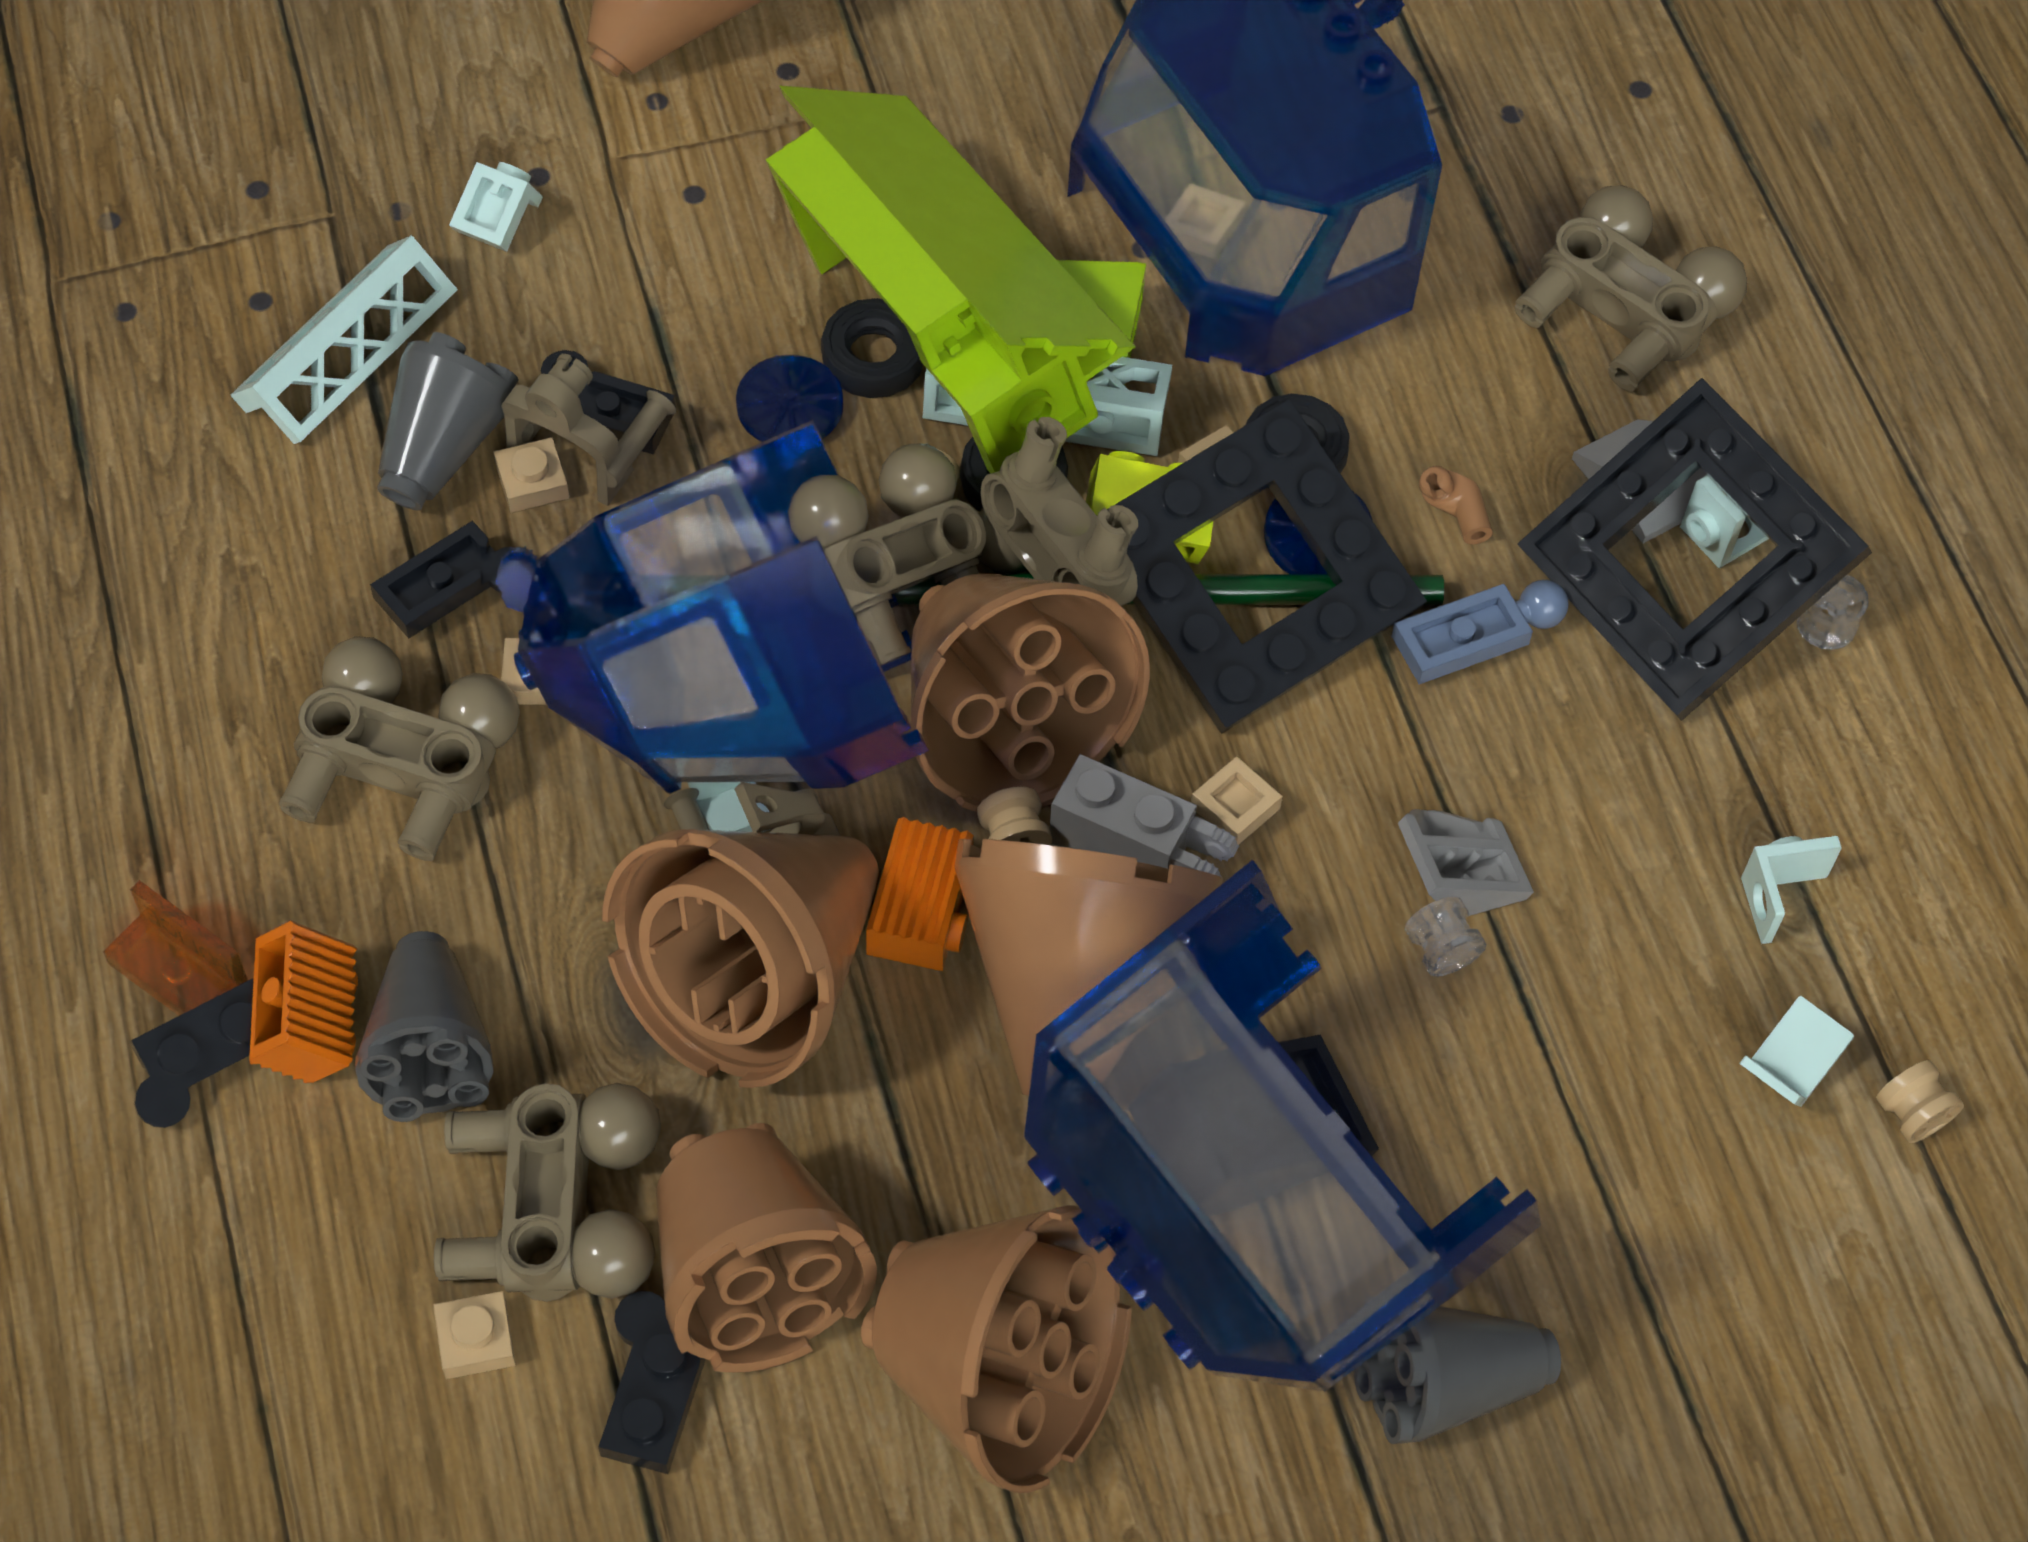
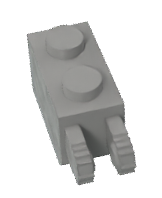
M1081 754L1078 756L1051 805L1050 833L1052 844L1059 847L1138 858L1137 862L1169 869V865H1177L1220 877L1222 876L1218 870L1219 868H1216L1213 863L1202 860L1199 856L1187 852L1185 849L1189 847L1207 856L1211 855L1214 859L1228 861V859L1234 857L1239 848L1236 837L1232 836L1231 832L1225 831L1224 828L1220 829L1217 825L1195 816L1197 805Z

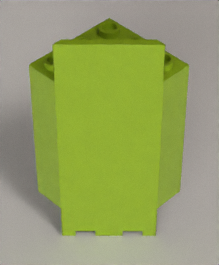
M779 85L784 98L811 129L794 141L786 144L782 149L767 158L766 162L815 267L822 275L847 258L902 321L908 330L923 365L961 408L987 470L991 474L1000 471L1005 458L1014 452H1019L1026 435L1027 425L1034 419L1037 423L1041 417H1051L1059 421L1066 429L1068 438L1099 417L1086 381L1136 346L907 96Z

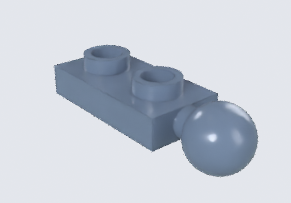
M1538 580L1529 584L1521 593L1520 599L1514 601L1505 584H1501L1395 622L1391 637L1420 685L1529 645L1533 633L1529 624L1539 629H1548L1558 625L1567 614L1569 606L1568 597L1564 589L1556 582Z

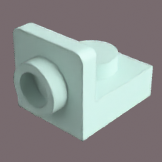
M476 162L449 226L456 232L507 252L527 205L539 207L543 196L529 184L531 175L504 162H499L497 169Z

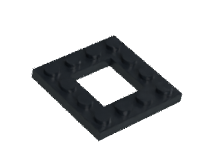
M1703 378L1697 381L1517 543L1550 581L1556 582L1564 589L1568 600L1681 721L1872 553L1870 547ZM1701 468L1777 547L1685 629H1682L1608 550Z
M1290 399L1115 504L1130 509L1138 519V528L1127 548V555L1133 563L1138 584L1136 596L1132 602L1221 734L1389 629L1395 622L1401 621L1419 610L1427 602ZM1269 487L1335 584V587L1242 644L1175 544Z

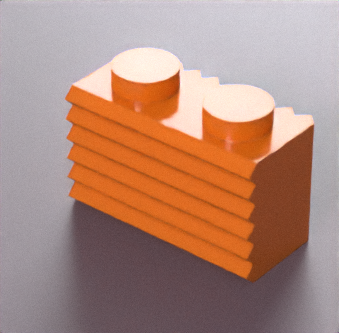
M905 817L898 818L866 928V955L943 971L948 951L960 953L966 933L968 915L959 913L963 894L955 871L958 840L969 839L972 840L971 845H973L974 835L968 830L960 832L956 828L947 829L943 825L935 827L930 822L922 824L917 819L909 821Z
M289 921L256 938L250 1064H260L261 1068H271L272 1072H282V1076L292 1075L293 1079H303L304 1083H314L349 1067L353 1060L352 1054L356 1045L355 1033L351 1030L355 1022L351 1018L355 1010L351 1004L355 999L354 994L358 986V975L353 969L357 962L353 958L357 951L354 945L293 921Z

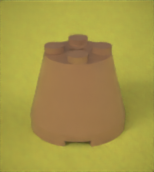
M755 1123L746 1128L726 1130L707 1137L701 1134H692L678 1140L671 1147L669 1154L672 1161L660 1176L656 1188L666 1318L682 1354L688 1351L700 1358L708 1359L711 1361L714 1371L740 1373L763 1370L788 1363L812 1352L813 1349L809 1342L811 1338L833 1325L843 1315L846 1318L855 1319L860 1314L873 1293L877 1278L876 1261L867 1240L856 1223L777 1137L771 1125Z

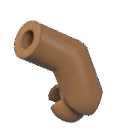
M1441 466L1429 467L1421 474L1419 488L1425 501L1433 507L1457 517L1465 543L1472 545L1480 544L1492 536L1493 531L1480 489L1474 481L1453 471L1446 470Z

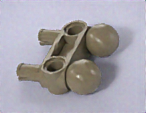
M1624 185L1605 186L1590 195L1580 212V217L1571 219L1560 227L1556 234L1555 244L1541 259V276L1516 300L1515 312L1527 325L1539 328L1567 298L1571 299L1632 340L1610 363L1608 373L1610 378L1619 387L1627 391H1634L1662 360L1677 361L1695 353L1700 344L1702 334L1714 320L1721 319L1738 308L1747 293V277L1744 264L1731 251L1717 246L1700 247L1687 254L1680 262L1676 271L1643 250L1642 247L1653 230V216L1650 204L1637 190Z
M1041 417L1038 423L1034 419L1027 425L1026 435L1019 452H1014L1007 456L1001 465L1000 471L986 475L982 481L981 500L983 508L978 514L983 520L986 530V544L982 550L984 555L979 558V561L996 573L1018 574L1028 570L1034 579L1080 584L1094 588L1111 597L1120 606L1132 602L1136 596L1138 584L1133 563L1127 555V548L1138 528L1136 515L1122 505L1110 506L1109 511L1104 508L1096 516L1056 466L1061 447L1067 438L1066 429L1059 421L1051 417Z
M929 444L903 445L893 451L882 464L879 476L881 498L892 512L902 517L901 519L865 532L869 518L866 498L855 484L840 475H819L808 479L793 494L788 510L792 533L803 546L816 552L812 556L814 563L810 573V581L815 595L828 609L836 611L838 615L844 613L846 618H853L873 661L872 665L874 668L885 665L912 652L905 642L888 601L893 598L892 594L934 579L935 583L941 582L942 585L946 586L950 582L964 576L979 574L976 566L980 564L979 558L984 555L982 550L986 544V530L983 520L978 512L968 503L960 501L959 498L953 499L957 486L954 465L940 450Z
M354 636L337 643L325 657L321 677L323 687L308 696L300 708L298 716L300 731L294 741V749L297 751L300 761L279 801L280 808L292 818L307 823L315 822L335 777L341 775L418 799L399 837L398 844H400L399 847L403 852L424 861H433L453 815L470 810L488 792L491 780L489 768L495 757L496 749L504 746L517 729L520 713L517 697L506 683L492 674L471 673L454 680L442 694L438 714L439 719L391 704L399 695L403 676L399 658L390 647L375 637ZM335 725H348L340 734L333 736L324 735L328 729ZM457 761L467 763L463 769L456 773L447 774L441 772L450 763Z
M546 1083L533 1086L521 1093L520 1096H515L512 1103L507 1105L506 1110L448 1111L445 1117L444 1136L445 1145L449 1149L448 1152L450 1154L507 1151L502 1230L498 1231L497 1237L437 1238L434 1248V1270L438 1280L498 1279L499 1284L504 1286L508 1293L522 1292L533 1300L544 1302L560 1299L572 1290H578L580 1286L593 1295L610 1299L633 1293L649 1277L655 1259L653 1236L643 1222L627 1212L608 1209L590 1214L586 1218L589 1159H591L601 1167L622 1170L639 1165L654 1151L661 1132L659 1109L652 1099L636 1086L621 1083L599 1087L587 1098L584 1093L571 1094L559 1085ZM548 1123H564L560 1130L552 1135H537L540 1129ZM548 1247L557 1249L553 1257L547 1262L538 1265L528 1264L531 1256L538 1250Z

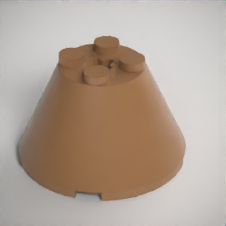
M1000 574L968 575L956 579L946 586L937 585L931 587L924 593L920 599V614L913 628L911 642L910 723L912 745L918 764L936 789L938 788L944 794L955 799L961 807L977 812V807L982 800L997 791L1011 787H1029L1038 793L1042 804L1041 808L1052 804L1080 754L1100 762L1116 743L1122 748L1134 731L1145 705L1150 681V662L1145 639L1138 625L1115 600L1094 588L1080 584L1003 576Z
M1073 1205L1057 1207L919 1240L915 1243L905 1240L900 1241L893 1247L889 1255L887 1275L881 1286L876 1306L868 1311L861 1327L862 1343L865 1347L874 1350L876 1359L884 1372L984 1479L992 1485L1016 1493H1028L1042 1489L1050 1484V1478L1044 1475L1051 1471L1061 1460L1074 1463L1088 1445L1109 1406L1120 1376L1129 1338L1132 1306L1120 1303L1119 1271L1127 1273L1130 1270L1124 1242L1114 1224L1106 1216L1098 1211Z

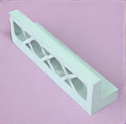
M412 235L392 243L382 250L230 396L245 413L262 408L293 444L299 443L458 289ZM414 266L435 290L423 303L403 301V276ZM390 290V300L380 299ZM370 308L390 310V335L384 341L364 339V313ZM403 311L413 312L403 322ZM351 327V338L340 337ZM330 346L351 347V373L345 379L324 377V352ZM364 349L374 350L364 359ZM311 365V376L301 375ZM290 384L311 386V411L300 422L294 418L277 398ZM324 387H332V388H334V389L324 398Z
M1121 357L1093 376L1094 379L1086 383L1099 417L1068 437L1066 442L1157 456L1173 365ZM926 369L923 418L968 426L961 408L929 370ZM1135 380L1154 383L1156 388L1155 393L1150 394L1129 390L1123 384Z

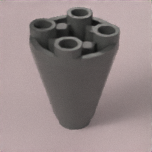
M434 332L429 342L421 340L408 342L402 354L378 469L381 480L377 490L392 502L412 510H421L426 500H433L504 418L501 405L519 380L513 372L495 363H486L484 365L465 355L466 347L457 339L444 333Z
M429 931L410 933L401 938L397 943L396 949L392 952L355 1058V1070L359 1087L373 1101L381 1104L383 1114L393 1121L410 1122L419 1118L422 1114L445 1112L459 1106L473 1107L479 1105L489 1095V1081L494 1072L491 1046L456 955L449 948V944L444 937Z
M1410 1300L1371 1302L1366 1311L1367 1342L1365 1359H1359L1356 1362L1354 1380L1360 1399L1373 1402L1385 1436L1391 1444L1420 1442L1540 1392L1545 1385L1554 1384L1559 1378L1561 1371V1354L1554 1334L1547 1328L1538 1329L1532 1323Z

